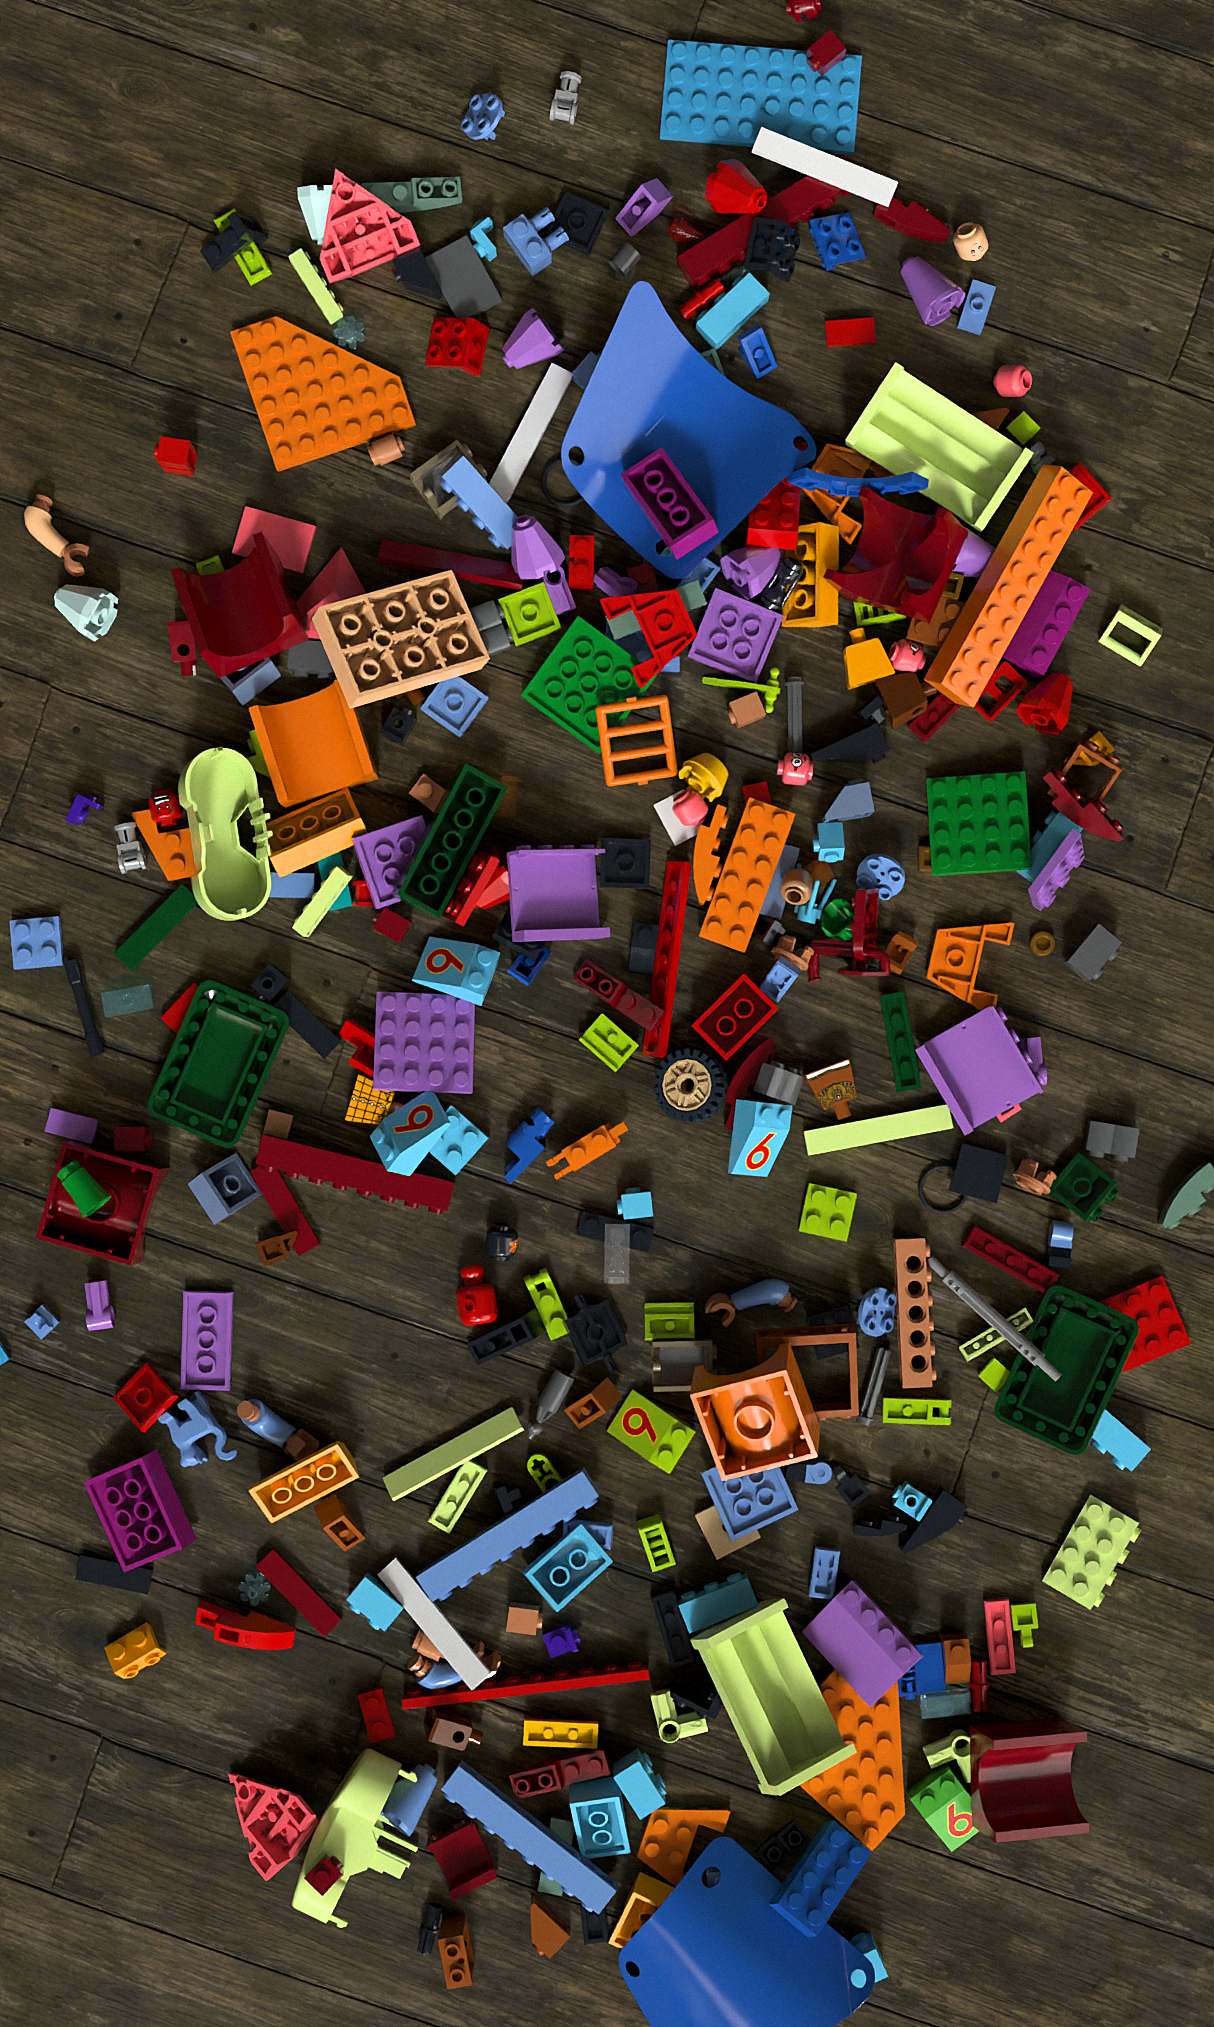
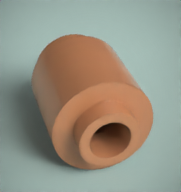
M393 433L372 442V445L367 447L375 466L378 464L382 466L403 457L401 451L405 450L400 437L395 438Z
M419 1629L412 1648L417 1650L416 1653L437 1662L440 1657L445 1659L424 1631Z

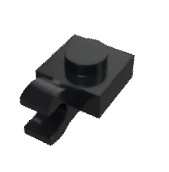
M838 1462L830 1467L833 1474L840 1481V1484L835 1488L850 1508H853L871 1494L855 1472L848 1477Z

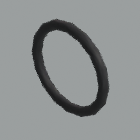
M557 458L549 463L543 471L541 478L542 491L546 498L557 506H576L584 501L582 496L571 502H562L553 498L547 490V474L552 467L562 463V459ZM569 458L570 462L577 466L582 464L577 459Z
M949 1164L934 1165L927 1169L920 1178L918 1185L919 1198L924 1206L934 1213H953L967 1200L966 1195H962L958 1204L949 1209L933 1207L924 1196V1182L930 1173L938 1169L952 1171L954 1169V1166Z

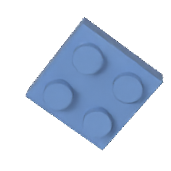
M457 676L439 682L420 710L461 738L489 697Z
M59 916L9 921L14 970L64 965L61 919Z

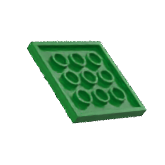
M577 616L521 696L600 754L601 746L596 706L625 701L626 697L636 696V699L641 698L658 674L644 687L639 688L630 667L641 663V661L582 617ZM632 710L607 713L608 728L621 726Z
M1025 771L926 779L932 876L1032 870Z

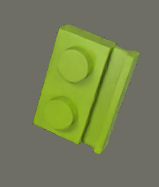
M603 1013L579 1039L580 1042L615 1072L639 1046Z
M694 1303L644 1304L645 1340L695 1339Z

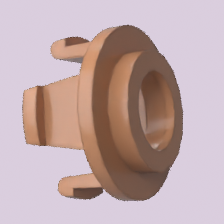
M788 935L781 936L776 947H773L771 953L775 956V961H778L782 956L801 970H807L809 967L808 962L811 955L814 954V950L810 946H805L804 949L799 948L795 954H792L796 938Z
M1023 1159L1018 1170L1013 1173V1176L1017 1179L1016 1183L1034 1194H1049L1052 1182L1056 1180L1057 1175L1053 1171L1048 1170L1047 1173L1041 1171L1034 1178L1038 1162L1031 1159Z

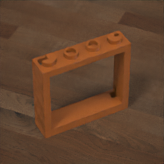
M853 1323L754 1329L756 1366L765 1362L764 1348L779 1347L783 1343L789 1342L791 1346L848 1343L850 1402L812 1404L818 1421L831 1417L849 1419L853 1416H859L856 1331Z

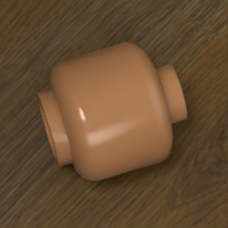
M803 869L789 870L785 874L780 887L781 896L790 904H805L812 895L814 878Z

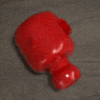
M482 1265L462 1267L460 1274L465 1281V1286L459 1287L455 1292L457 1305L455 1306L458 1309L460 1321L465 1326L495 1321L498 1317L496 1293L492 1284L483 1283L484 1269Z

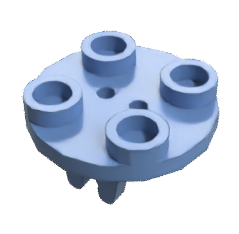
M491 92L481 96L476 94L469 102L470 107L465 115V119L461 122V130L474 140L483 138L495 140L496 134L493 132V129L505 114L502 100Z
M872 854L860 862L856 883L860 888L878 887L879 898L882 900H889L903 888L905 872L900 863L894 858L884 854Z
M881 1287L871 1288L865 1295L860 1294L859 1299H861L856 1324H860L865 1334L874 1337L883 1335L885 1332H891L894 1326L893 1317L897 1302L896 1296Z

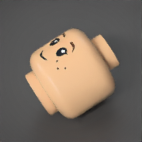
M972 222L959 226L953 237L958 255L963 260L976 261L980 259L989 246L983 227Z

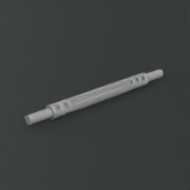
M933 1255L927 1260L926 1263L943 1278V1282L1034 1366L1038 1365L1055 1382L1060 1378L1062 1374L1044 1358L1045 1355L953 1270L950 1272Z

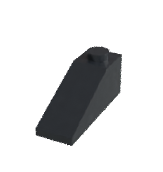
M877 723L812 753L809 758L813 762L867 763L872 760V763L875 764L887 758L885 754L890 751V748Z
M535 1308L468 1342L466 1345L478 1366L535 1339L547 1329Z
M940 1486L932 1497L933 1501L920 1522L916 1521L899 1545L900 1550L906 1554L954 1528L957 1523L961 1524L967 1516L968 1512L966 1509L968 1506Z

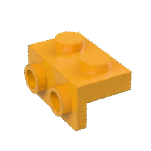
M147 1622L104 1647L114 1674L123 1679L134 1677L138 1674L139 1670L147 1665L157 1663L166 1654L165 1649L159 1646L152 1627Z

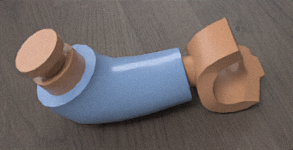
M773 1278L755 1283L731 1294V1298L723 1293L714 1294L708 1299L704 1310L705 1313H714V1311L721 1308L727 1309L726 1313L721 1317L722 1324L727 1327L733 1321L736 1309L740 1311L756 1305L769 1303L771 1306L777 1304L779 1307H782L784 1312H789L796 1305L797 1299L794 1296L791 1297L787 1283Z
M251 1399L241 1402L237 1407V1414L244 1424L259 1436L281 1448L287 1444L284 1452L296 1461L316 1452L319 1446V1441L303 1429H299L296 1432L295 1427L275 1414L263 1402Z
M479 1641L472 1649L491 1671V1674L487 1677L489 1678L497 1672V1668L500 1666L501 1655H498V1652H492L491 1655L483 1657L484 1643ZM418 1653L411 1658L407 1666L409 1670H414V1674L417 1675L416 1681L429 1689L443 1688L463 1680L449 1662L440 1663L432 1659L428 1661L425 1658L422 1659V1655Z

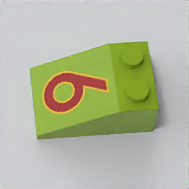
M634 1389L631 1390L606 1430L646 1460L669 1474L696 1433L695 1427Z

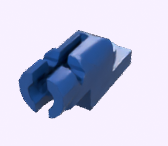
M539 1107L530 1114L531 1119L534 1121V1126L523 1121L509 1135L507 1146L520 1158L519 1162L514 1159L504 1169L507 1172L504 1178L510 1184L545 1149V1146L539 1142V1139L543 1140L550 1127L555 1123Z

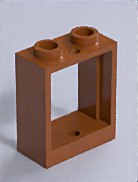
M1080 739L1060 771L1066 775L1081 751L1110 767L1112 770L1093 797L1095 801L1098 799L1102 801L1122 771L1121 760L1112 753L1106 755L1099 751L1100 747L1090 740L1085 742ZM1050 786L1048 787L1047 794L1053 797L1056 792Z
M466 1915L443 1919L441 1921L438 1944L447 1990L472 1985L475 1959Z

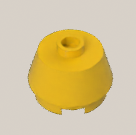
M702 753L683 763V768L679 771V778H684L689 786L686 789L697 791L703 799L708 798L712 802L715 798L721 796L728 778V771L715 756L709 753Z

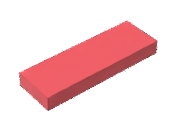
M1009 1598L983 1599L990 1674L1016 1673Z

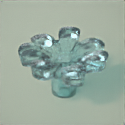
M349 316L346 322L343 319H339L337 322L339 328L333 331V336L339 338L338 344L341 347L348 343L350 349H355L357 347L356 340L363 342L365 339V335L360 332L365 329L364 325L361 322L355 323L356 319L353 316Z
M247 1574L245 1576L246 1583H239L238 1589L244 1592L241 1594V1599L243 1601L250 1600L251 1606H257L259 1600L265 1602L269 1598V1595L265 1592L271 1589V1585L268 1582L263 1584L265 1579L263 1574H258L256 1579H254L252 1574Z

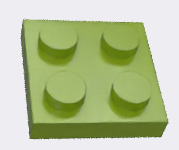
M544 582L498 599L516 646L561 630V625Z
M808 1183L798 1231L847 1242L857 1193Z

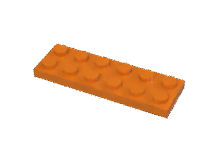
M749 797L699 937L745 953L793 823L794 813Z

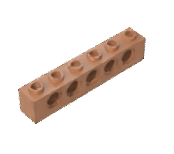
M924 1237L893 1238L900 1386L902 1388L933 1387L932 1380H936V1367L931 1365V1356H935L934 1341H930V1331H934L933 1316H929V1306H932L933 1299L932 1292L928 1291L927 1282H931V1268L926 1266V1257H930L929 1242H925ZM911 1256H916L919 1260V1264L915 1269H908L906 1265L907 1259ZM912 1281H918L920 1284V1289L915 1294L908 1292V1284ZM915 1305L920 1306V1316L910 1318V1308ZM915 1330L922 1332V1339L917 1343H913L910 1340V1335ZM916 1355H921L924 1359L923 1364L917 1368L913 1367L911 1364L912 1358Z

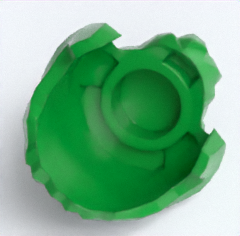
M837 898L826 905L822 913L821 923L823 926L821 929L828 937H838L843 940H849L853 937L850 926L855 916V909L852 907V904L843 898Z

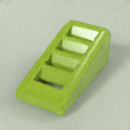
M854 602L858 627L908 619L907 616L888 611V615H885L884 610L878 608L879 617H875L873 606ZM865 606L868 608L869 619L864 617L863 607Z
M656 1514L637 1521L636 1524L652 1572L675 1565L676 1563L660 1515ZM661 1534V1537H660V1538H657V1539H654V1540H651V1541H647V1539L652 1538V1537H655V1536H658V1535ZM663 1544H664V1546H665V1547L656 1549V1550H654V1551H651V1550H650L651 1548H654V1547H657V1546H660V1545H663ZM667 1553L668 1557L654 1561V1557Z

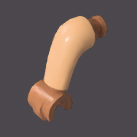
M37 494L35 496L36 502H33L32 506H27L24 512L27 529L47 549L58 557H64V567L70 575L76 577L85 575L82 564L73 561L71 558L76 555L87 558L89 547L77 543L69 545V542L51 524L52 517L49 514V507L52 506L53 501L44 495Z

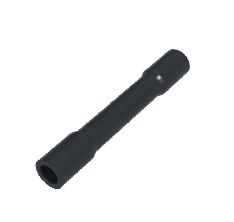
M78 959L63 962L73 990L90 1057L103 1054L105 1052L99 1032L96 1029Z

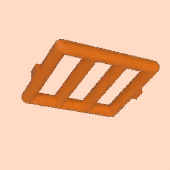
M666 695L636 699V696L626 697L625 701L596 706V718L607 786L611 787L636 782L638 785L648 784V780L677 775L678 768L669 700ZM657 705L660 707L661 720L608 728L607 713ZM663 730L664 744L611 752L609 739L611 737ZM666 753L667 768L614 775V761Z

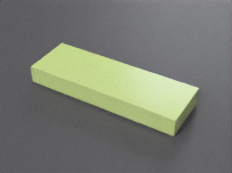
M472 1459L463 1463L428 1522L449 1534L487 1472V1468Z

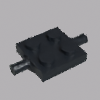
M583 1292L573 1296L579 1310L562 1322L582 1365L586 1366L596 1360H603L608 1373L617 1370L618 1368L611 1355L628 1343L608 1300H603L595 1305H588Z

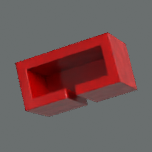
M160 436V442L155 445L154 458H157V462L167 473L194 477L198 452L192 443L188 440Z
M570 535V590H593L594 536Z

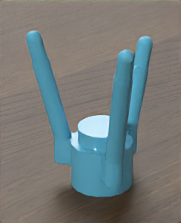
M800 863L797 864L796 869H801ZM835 878L832 879L818 908V904L814 903L820 880H815L809 902L795 905L794 913H798L796 919L815 924L816 919H820L821 912L837 880Z

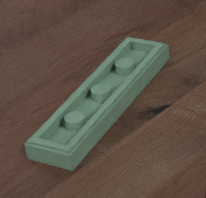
M698 580L676 588L687 612L707 604ZM633 610L611 620H608L606 616L614 640L641 630Z

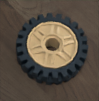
M696 1049L678 1050L674 1054L671 1053L666 1056L668 1059L661 1061V1067L655 1071L657 1077L653 1078V1083L655 1084L653 1093L657 1095L655 1100L661 1105L660 1109L666 1112V1115L682 1122H701V1120H707L711 1115H715L718 1112L717 1109L721 1108L724 1104L722 1100L727 1097L725 1089H728V1083H726L725 1079L728 1078L726 1073L723 1072L722 1064H719L718 1060L710 1054ZM693 1080L694 1088L688 1092L687 1083Z

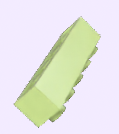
M299 249L289 255L291 264L330 325L343 317L342 311L344 310L340 303L336 304L334 301L335 296L331 290L328 291L325 287L327 283L324 278L318 276L317 273L319 271L315 264L311 265L309 262L311 258L308 253Z
M336 866V868L334 867L330 871L328 879L321 883L320 890L313 894L312 901L303 908L301 916L295 919L292 928L303 937L311 935L353 877L344 868Z
M1026 1308L1006 1319L1018 1331L1031 1325L1033 1322ZM992 1327L961 1345L959 1350L968 1362L1002 1342L1005 1338Z

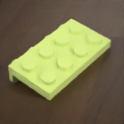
M1090 1495L1042 1581L1090 1610L1094 1605L1099 1607L1105 1596L1101 1591L1105 1584L1109 1586L1112 1584L1117 1575V1572L1113 1571L1118 1562L1123 1564L1129 1553L1126 1550L1129 1541L1135 1542L1141 1532V1529L1138 1528L1140 1522Z

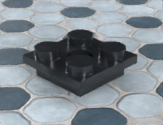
M847 1305L805 1317L807 1326L852 1323ZM856 1336V1348L858 1349L860 1346ZM848 1343L813 1345L817 1360L848 1352Z

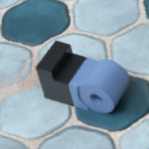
M1052 1220L1044 1264L1071 1268L1073 1222Z
M821 1459L812 1462L800 1461L785 1465L784 1478L787 1481L824 1484L832 1476L830 1466Z

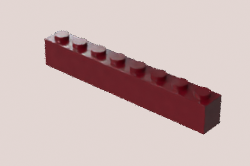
M844 154L838 156V158L848 161ZM808 175L769 199L760 212L743 215L677 256L676 265L692 289L696 286L703 287L718 272L720 275L731 269V264L738 260L741 262L745 261L754 217L782 220L794 229V225L801 221L806 223L821 208L827 210L833 206L837 198L842 195L845 198L852 193Z
M267 1134L262 1135L255 1164L261 1165L260 1169L274 1173L275 1169L285 1171L284 1175L298 1179L299 1175L309 1177L308 1181L312 1183L323 1184V1181L333 1183L332 1187L336 1189L347 1190V1187L357 1189V1194L370 1196L371 1193L381 1195V1200L394 1202L395 1199L405 1201V1206L418 1208L420 1204L428 1206L429 1212L442 1214L443 1210H449L456 1182L413 1171L410 1176L389 1172L384 1164Z

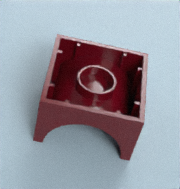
M262 531L253 535L255 544L249 556L228 570L209 575L191 574L180 567L171 570L198 651L219 678L309 640L282 563Z
M77 1140L63 1142L36 1239L130 1266L142 1262L145 1255L143 1242L149 1215L157 1192L163 1180L167 1177L170 1167ZM74 1160H77L81 1167H84L94 1180L112 1196L102 1207L85 1218L82 1217L77 1205L57 1176L62 1168Z
M1062 1717L970 1725L972 1826L996 1843L1089 1833V1822L1083 1817L1078 1808L1071 1781L1072 1753L1078 1742H1087V1731Z

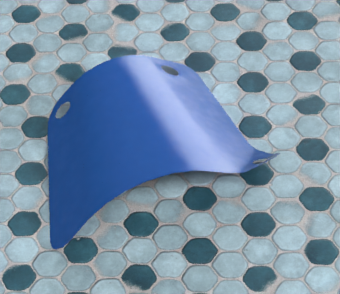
M644 281L634 284L628 293L570 423L561 449L563 469L580 495L633 549L661 573L672 579L688 576L779 482L816 457L815 443L801 423L783 409L747 393L708 363L677 329L665 311L655 290L648 282ZM660 420V422L646 437L645 434ZM797 436H802L806 440L808 448L804 451L798 450L793 444V439ZM573 446L580 447L584 453V461L579 466L573 465L569 460V450ZM661 447L712 516L718 530L717 534L677 560L673 554L665 557L657 553L656 544L662 538L632 498L620 475Z
M729 1837L716 1838L706 1847L667 1899L628 1941L619 1954L621 1974L651 2027H834L854 2013L868 1999L875 1984V1970L866 1956L827 1923H825L818 1936L806 1937L775 1911L769 1903L782 1883L736 1841ZM715 1866L720 1870V1880L714 1887L707 1888L702 1883V1874L708 1867ZM628 1961L634 1962L639 1967V1976L633 1977L627 1972L626 1963ZM857 1969L864 1971L866 1975V1983L861 1988L854 1986L851 1981V1975Z

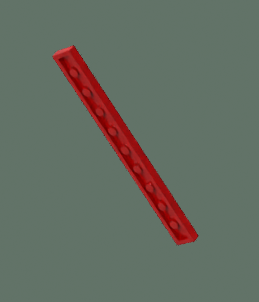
M635 1661L628 1663L626 1667H618L617 1664L604 1666V1669L594 1670L592 1667L582 1668L577 1673H569L568 1670L557 1671L552 1676L537 1673L530 1675L528 1679H520L519 1676L508 1677L503 1682L488 1679L482 1681L474 1690H471L465 1682L457 1684L454 1688L443 1687L430 1691H422L421 1688L408 1690L403 1695L402 1705L404 1710L650 1680L648 1664Z

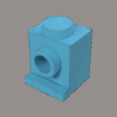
M904 1481L902 1486L898 1484L891 1496L894 1498L892 1503L919 1522L933 1501L928 1495ZM909 1497L915 1498L913 1505L907 1504Z

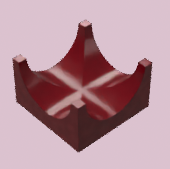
M861 487L858 496L863 504L864 525L858 547L851 560L838 571L827 569L823 578L846 599L930 623L968 531L946 508L939 507L936 515H925L895 505L877 495L870 488Z

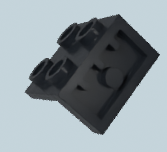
M754 217L744 267L750 270L769 271L782 281L790 282L791 275H793L795 270L794 259L796 251L800 246L799 233L782 220Z
M672 1680L670 1684V1697L673 1698L672 1701L676 1705L683 1708L689 1706L695 1709V1713L702 1718L708 1719L711 1717L716 1719L723 1702L713 1681L707 1687L706 1697Z

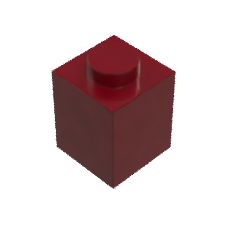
M830 29L808 48L807 64L812 71H817L823 76L844 58L846 47Z
M385 907L383 911L378 910L372 920V923L375 924L374 930L401 944L412 922Z
M148 1126L114 1127L115 1152L149 1151V1146H152L153 1136L152 1131H148Z

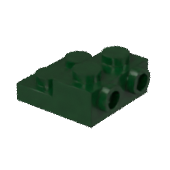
M1078 1152L1052 1183L1050 1194L1088 1224L1091 1220L1096 1222L1103 1213L1101 1207L1106 1201L1112 1203L1119 1194V1191H1117L1119 1185Z

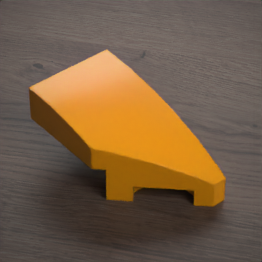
M1100 731L1089 739L1100 747L1099 751L1106 755L1115 750ZM1081 751L1073 764L1096 766L1100 761Z

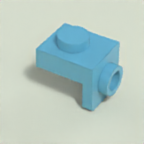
M488 217L485 220H478L472 226L470 234L471 240L475 243L473 247L481 258L485 256L490 262L497 256L496 247L485 235L493 229V222Z

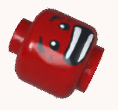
M171 789L154 792L153 797L149 799L148 804L151 818L154 822L161 823L162 827L176 825V820L182 817L183 810L180 805L179 795L172 793Z

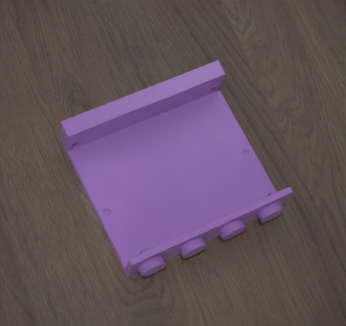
M530 845L517 846L516 851L507 852L512 942L609 938L610 927L600 928L595 863V855L605 853V849H595V845H581V849H574V845H561L559 849H553L552 845L538 846V850H531Z
M994 1004L915 1049L964 1135L971 1133L975 1127L1038 1092L1040 1094L1043 1093L1042 1085L1045 1082L1038 1071L1033 1072L1029 1065L1033 1062L1028 1052L1020 1050L1017 1045L1020 1041L1018 1035L1013 1028L1008 1029L1004 1022L1008 1020L1001 1007L996 1008Z

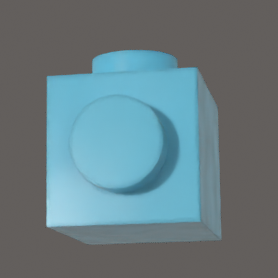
M818 823L817 837H813V852H818V861L836 862L843 860L845 849L843 823Z
M640 1187L625 1189L626 1193L621 1194V1199L617 1200L618 1215L623 1214L624 1220L653 1216L650 1191L640 1192Z

